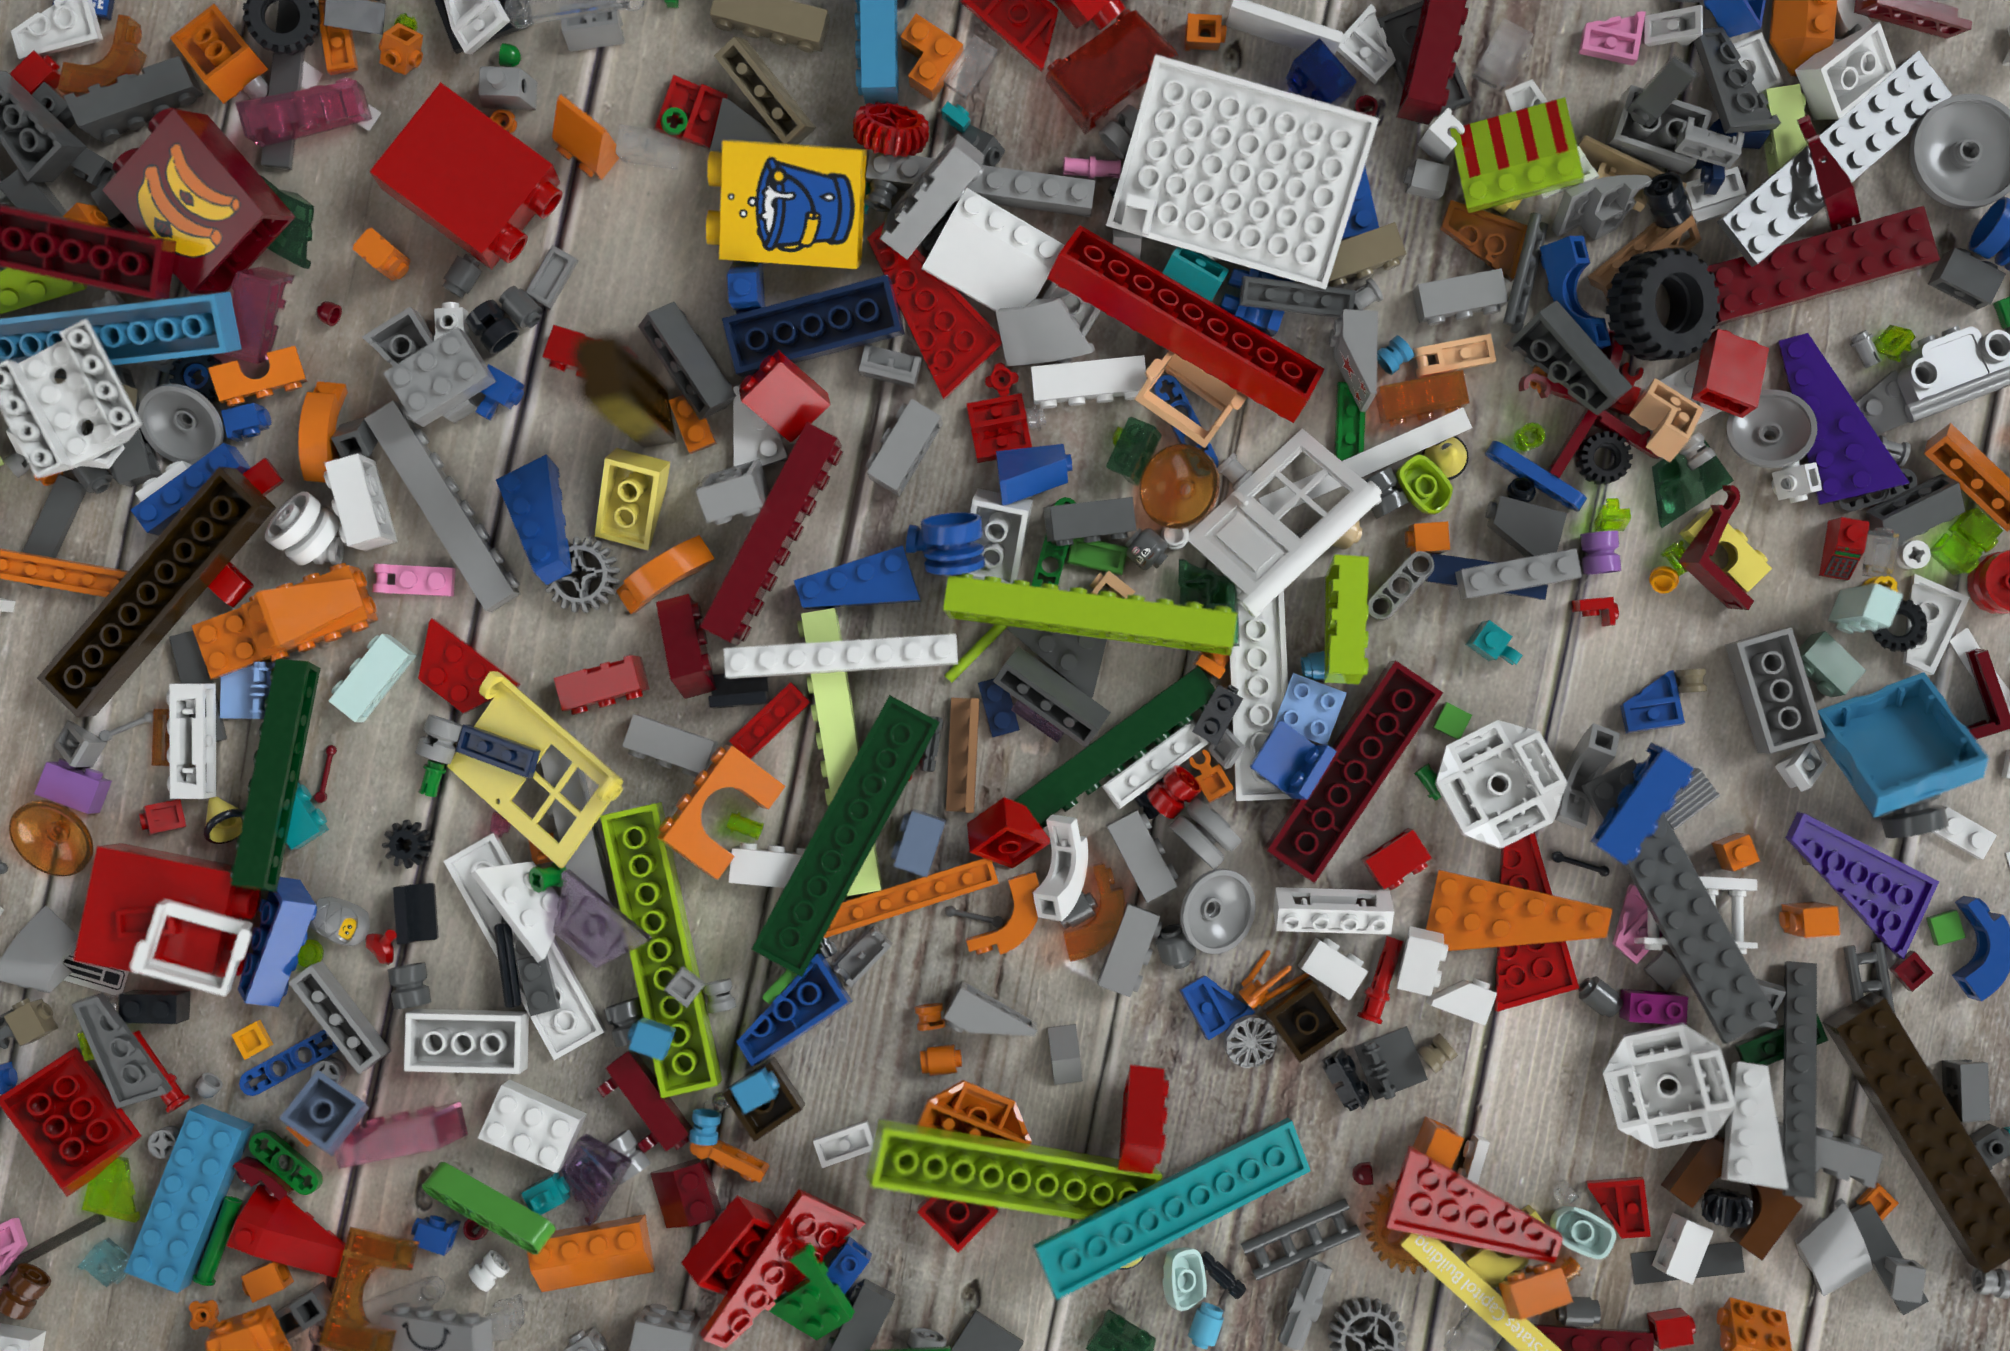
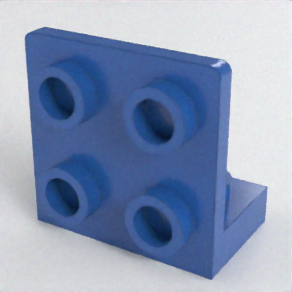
M1277 721L1252 761L1250 768L1292 799L1308 800L1337 751L1329 745H1315L1285 722Z

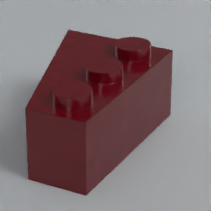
M689 594L656 602L669 676L672 683L684 699L717 690L713 677L712 661L706 644H708L706 632L700 627L699 619H702L703 615L699 602L694 603Z

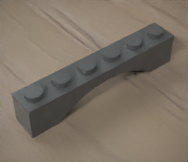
M323 1281L276 1311L275 1316L288 1340L328 1316L339 1305Z

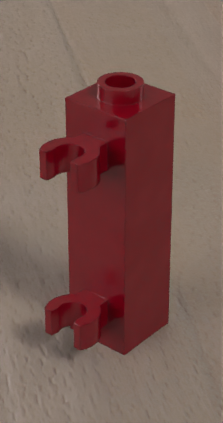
M628 1050L605 1068L611 1078L597 1088L599 1093L604 1098L619 1087L652 1132L637 1144L643 1153L650 1150L657 1143H660L667 1152L672 1147L677 1151L689 1142L688 1135H690V1130L693 1129L670 1097L661 1098L657 1078L638 1052Z

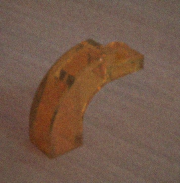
M118 14L114 39L108 54L102 60L89 65L63 62L58 90L66 95L74 92L75 96L79 97L90 93L88 89L90 86L100 84L101 87L116 84V77L124 74L139 75L147 57L144 52L137 48V45L142 40L141 25L130 16Z
M1103 862L1092 865L1100 894V905L1095 917L1081 927L1063 931L1070 962L1089 957L1103 949L1113 939L1123 919L1125 905L1122 887L1111 889L1110 885L1115 884L1111 867L1105 868Z

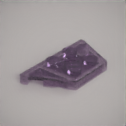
M570 869L563 871L561 879L564 880L562 895L558 896V914L554 921L553 933L595 968L651 941L652 937L574 872Z
M585 1134L577 1140L561 1172L571 1187L576 1203L581 1200L583 1201L589 1213L584 1219L590 1226L599 1219L633 1161L628 1156L591 1135Z

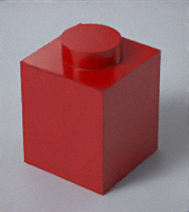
M34 50L9 73L31 95L43 82L56 89L66 80L58 71L61 66L51 56L47 54L43 57Z
M1680 1307L1647 1313L1649 1331L1654 1333V1344L1660 1350L1694 1344L1695 1322L1692 1316L1688 1315Z

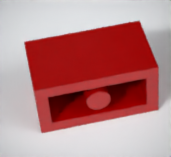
M1407 828L1361 860L1379 888L1393 890L1404 882L1403 877L1412 872L1415 875L1428 866L1426 862L1432 859L1415 831Z

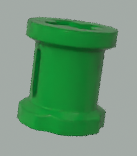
M555 863L545 868L534 867L529 872L530 885L537 893L544 892L546 888L552 886L564 887L568 882V873L566 867L560 868Z

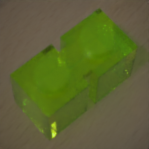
M1979 508L1965 510L1948 529L1952 535L1943 534L1930 549V553L1952 575L1968 574L1979 565L1980 561L1978 559L1982 552L1986 553L1996 546L1999 541L1997 537L2004 530Z

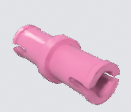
M1090 156L1089 159L1064 157L1063 176H1088V179L1093 180L1095 177L1120 178L1121 160H1099L1095 156Z

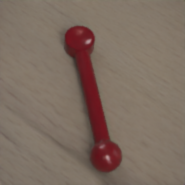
M328 745L325 749L327 758L320 790L314 796L315 801L318 803H323L327 800V794L325 793L332 758L337 752V748L334 745Z

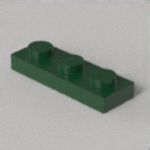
M1817 1014V1045L1829 1040ZM1784 1025L1734 1044L1741 1062L1767 1066L1784 1059Z

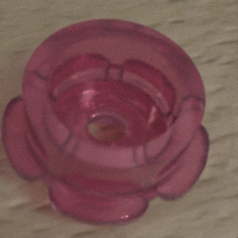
M494 811L490 834L494 833L498 835V838H502L504 833H509L511 824L502 815Z

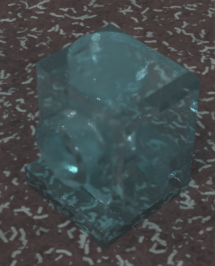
M108 1237L94 1246L78 1265V1268L81 1270L85 1269L105 1287L113 1283L118 1285L128 1275L124 1271L130 1255Z

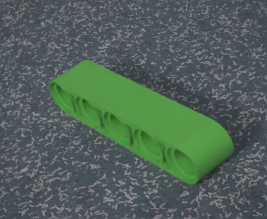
M440 1162L422 1184L423 1190L435 1200L532 1254L538 1255L556 1230L555 1226L543 1216L445 1162Z

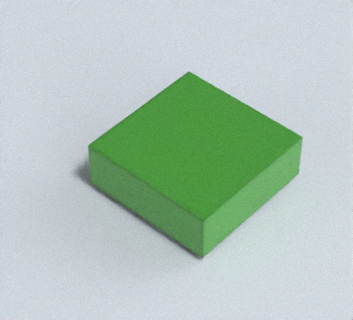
M1445 702L1432 728L1459 740L1472 715Z
M1950 910L1926 917L1934 945L1940 946L1966 938L1957 910Z

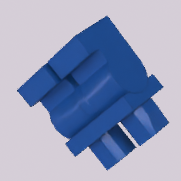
M1234 268L1228 285L1241 289L1243 276L1288 282L1295 281L1276 277L1270 273L1252 268L1249 271ZM1226 293L1220 305L1222 309L1272 337L1278 332L1284 315V311L1239 306V298Z

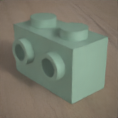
M1826 631L1811 634L1799 647L1807 677L1817 684V689L1822 694L1830 698L1846 695L1866 671Z

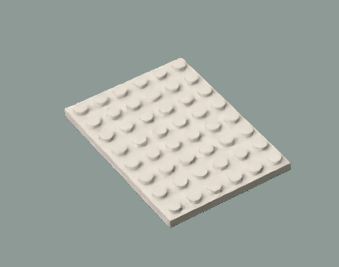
M1155 54L1106 226L1326 290L1379 118ZM1127 193L1156 200L1149 235L1121 229Z

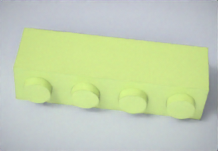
M1800 84L1768 88L1762 92L1769 102L1766 106L1772 116L1777 115L1781 121V124L1776 129L1770 130V134L1764 142L1769 177L1807 145L1797 122V119L1805 116L1804 108L1806 106V98L1804 93L1801 92Z

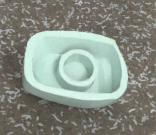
M1562 1206L1556 1209L1551 1216L1550 1227L1561 1233L1563 1237L1562 1244L1569 1249L1594 1259H1603L1610 1253L1616 1239V1232L1611 1225L1598 1216L1573 1206Z
M1188 1247L1175 1248L1168 1251L1163 1266L1165 1299L1168 1305L1175 1310L1185 1311L1191 1309L1206 1297L1207 1282L1202 1256L1197 1250Z

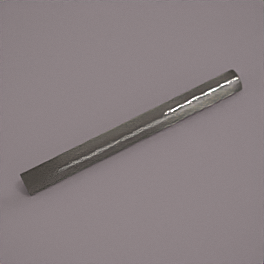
M99 1212L20 1254L2 1276L14 1271L19 1264L29 1263L104 1223L106 1220L104 1214Z

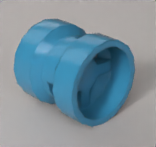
M1398 335L1389 341V346L1380 348L1377 351V362L1389 375H1393L1398 371L1400 364L1403 362L1407 363L1414 357L1411 347Z
M704 1108L693 1110L692 1122L694 1127L690 1130L689 1141L704 1146L717 1144L718 1132L716 1128L720 1124L721 1113Z

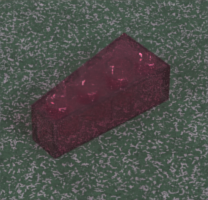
M352 78L337 80L336 84L318 85L304 90L235 102L245 137L261 147L371 120L372 116L363 86L358 81L352 80Z
M461 1101L439 1107L428 1106L416 1110L417 1112L413 1113L403 1111L391 1115L392 1118L384 1119V1116H379L366 1120L367 1124L359 1125L358 1122L335 1152L338 1169L440 1149L468 1135Z

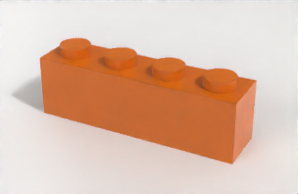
M1949 423L1927 441L1924 454L1949 478L1959 482L1960 488L2008 532L2010 530V478L1952 423Z

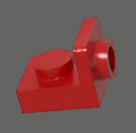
M1614 597L1572 601V611H1582V617L1600 615L1599 610H1601L1602 626L1616 625V620L1619 617V608L1617 603H1614Z
M181 799L146 805L143 807L144 813L139 814L141 829L147 830L148 835L186 827Z

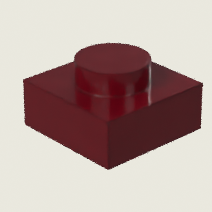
M1911 950L1906 953L1904 959L1901 958L1889 968L1902 985L1911 992L1934 974L1920 956Z

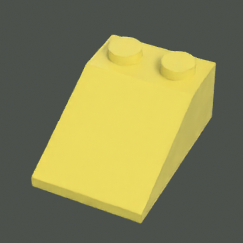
M615 448L605 457L595 537L644 550L650 549L667 488L670 468L669 461Z

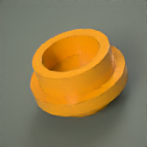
M1660 566L1652 570L1649 582L1656 592L1669 593L1677 587L1679 575L1671 567Z

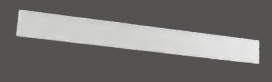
M1462 407L1342 462L1357 475L1363 477L1471 429L1472 426ZM1321 471L1293 484L1302 490ZM1328 474L1307 496L1314 499L1342 485ZM1285 486L1258 499L1261 505L1275 515L1296 494ZM1301 499L1294 507L1305 502Z

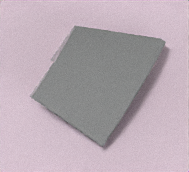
M1648 175L1609 176L1590 180L1566 189L1551 230L1557 236H1560L1581 226L1593 240L1616 230L1626 214L1637 203L1634 199L1635 195L1640 189L1649 187L1652 179Z
M1060 297L1034 299L1026 307L1000 308L995 312L1007 366L1051 362L1089 354L1095 350L1094 345L1088 343L1080 332V325L1069 314L1067 306Z
M44 906L20 931L1 957L0 983L7 982L16 984L19 987H31L38 991L50 993L72 973L62 962L76 950L78 935L51 909Z
M1842 1198L1835 1202L1837 1209L1827 1218L1819 1217L1809 1229L1795 1239L1798 1254L1812 1271L1816 1288L1823 1297L1873 1270L1863 1237L1847 1204Z

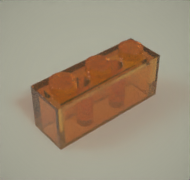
M1463 370L1379 386L1375 395L1381 424L1389 423L1390 427L1406 424V419L1417 417L1418 421L1435 418L1434 413L1444 411L1445 415L1462 407L1464 408L1470 403Z

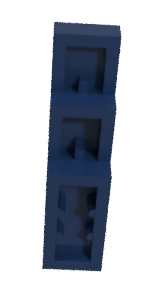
M1431 553L1430 556L1433 558L1435 566L1434 571L1427 578L1426 582L1458 587L1455 572L1497 562ZM1548 584L1498 594L1546 600Z

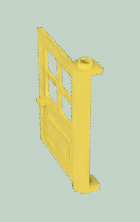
M489 672L480 686L479 693L486 699H492V701L474 727L540 750L538 762L552 744L571 760L572 764L555 788L535 771L533 779L546 789L550 795L533 819L512 801L526 781V777L458 752L455 753L451 764H448L447 767L558 867L564 868L609 803L621 794L623 780L500 672ZM577 767L599 785L582 811L560 793ZM555 799L577 817L560 842H557L538 825Z

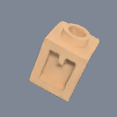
M1110 571L1105 576L1099 573L1090 584V587L1094 589L1091 594L1097 595L1104 585L1109 588L1108 592L1116 593L1117 598L1127 599L1128 595H1133L1136 592Z

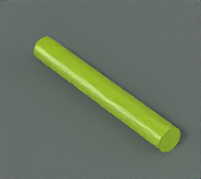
M993 625L958 660V665H954L944 676L953 683L1008 626Z

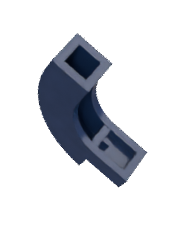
M1720 118L1708 129L1729 137H1737L1738 132L1724 133ZM1770 130L1741 132L1744 133L1742 148L1761 149L1770 134ZM1697 159L1696 165L1692 169H1701L1700 181L1704 182V194L1716 195L1725 181V167Z

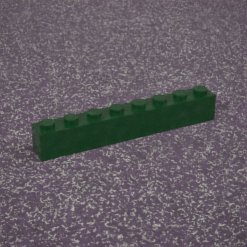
M277 659L275 667L271 670V686L269 694L265 699L266 711L264 721L259 728L260 741L258 750L253 757L254 770L252 778L248 783L249 795L247 805L242 812L243 825L241 835L238 836L236 841L237 854L235 863L230 871V885L243 889L277 892L321 669L309 661Z
M1199 666L1195 667L1015 798L1014 801L1025 805L1042 829L1047 826L1046 820L1052 814H1055L1060 809L1066 812L1079 803L1076 798L1083 792L1090 795L1102 786L1099 781L1108 775L1112 779L1124 770L1122 764L1131 758L1133 762L1137 761L1147 753L1145 747L1153 741L1156 745L1160 744L1170 736L1168 731L1175 725L1182 728L1193 720L1191 716L1193 712L1199 708L1203 712L1215 691V687Z

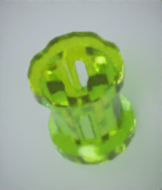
M1528 423L1515 432L1513 441L1517 449L1528 452L1543 444L1546 436L1545 430L1538 423ZM1527 432H1531L1530 437L1534 439V441L1530 443L1527 442L1528 437L1524 434H1526Z
M1678 540L1660 553L1662 557L1668 559L1679 576L1688 572L1679 563L1681 556L1686 550L1682 540Z

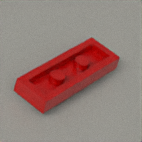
M790 682L741 728L729 742L751 760L811 702Z

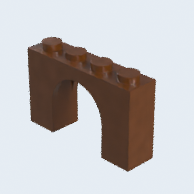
M1716 1134L1714 1138L1693 1141L1661 1183V1186L1693 1209L1711 1183L1722 1175L1725 1139ZM1749 1184L1751 1200L1753 1201V1217L1747 1227L1734 1229L1729 1237L1763 1261L1803 1205L1794 1199L1795 1196L1782 1195L1783 1189Z

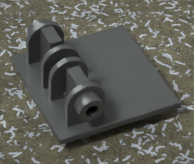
M1407 1026L1354 1046L1374 1100L1383 1097L1385 1100L1391 1099L1396 1096L1395 1092L1428 1080Z

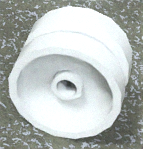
M301 492L289 499L276 512L266 528L264 537L276 549H285L286 556L294 563L303 566L317 558L329 546L340 527V518L330 509L320 508V502L310 493Z

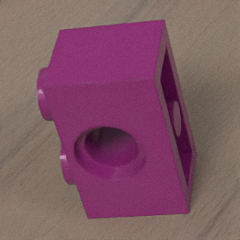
M1621 989L1620 998L1623 999V1005L1619 1010L1620 1018L1629 1022L1676 1024L1682 1022L1687 1025L1688 996L1678 992Z

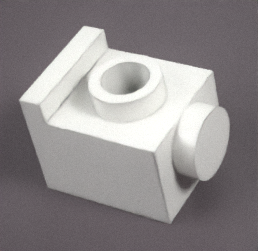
M445 302L442 303V308H434V341L456 327H459L469 336V327L465 323L469 313L463 307H459V303ZM447 318H453L451 326H447Z

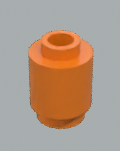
M954 1044L927 1047V1050L920 1051L922 1074L929 1073L930 1076L957 1073V1067H962L961 1050H955Z

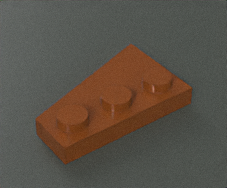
M1450 200L1440 230L1492 269L1502 268L1503 277L1508 281L1512 282L1514 280L1528 225L1483 210L1468 213L1466 204Z

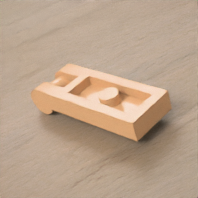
M1491 334L1412 349L1414 353L1413 359H1416L1418 366L1415 369L1417 378L1496 362ZM1435 355L1436 364L1429 365L1427 356Z

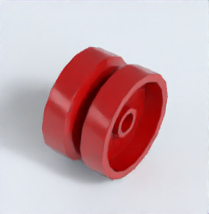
M2010 550L1995 552L1981 557L1972 565L1967 576V589L1971 600L1980 609L1990 614L2010 613Z

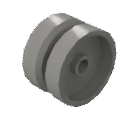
M1195 798L1187 807V813L1197 823L1192 825L1185 817L1178 816L1169 827L1205 863L1215 870L1224 861V857L1214 844L1217 842L1225 850L1233 851L1242 840L1230 829L1231 826L1214 809L1208 808L1201 800Z

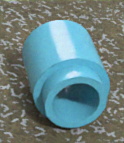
M1202 1302L1201 1307L1197 1308L1188 1333L1193 1345L1202 1349L1215 1346L1224 1321L1222 1317L1224 1311L1221 1308L1206 1302Z

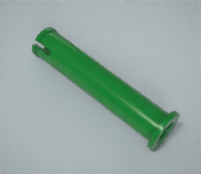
M232 1196L224 1197L222 1208L197 1274L192 1277L194 1282L204 1286L215 1285L216 1280L214 1277L238 1211L243 1203L241 1199Z

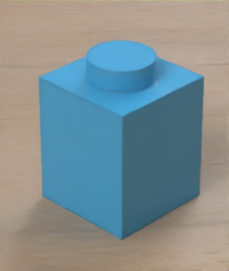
M643 1017L638 1021V1024L633 1023L627 1038L631 1041L629 1049L663 1060L668 1054L676 1028Z
M763 1067L735 1082L731 1090L745 1114L775 1098L778 1094L777 1088L780 1085L775 1074L772 1071L768 1073L766 1067Z

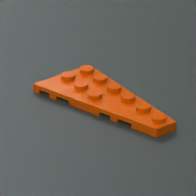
M1438 870L1426 930L1444 934V944L1448 945V951L1607 938L1613 909Z

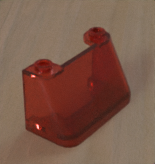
M1127 9L1118 15L1114 24L1065 59L1058 58L1047 67L1049 72L1046 75V82L1083 133L1087 134L1096 127V120L1101 116H1107L1111 108L1148 82L1155 54L1178 61L1179 55L1173 46L1137 10L1130 11V9Z

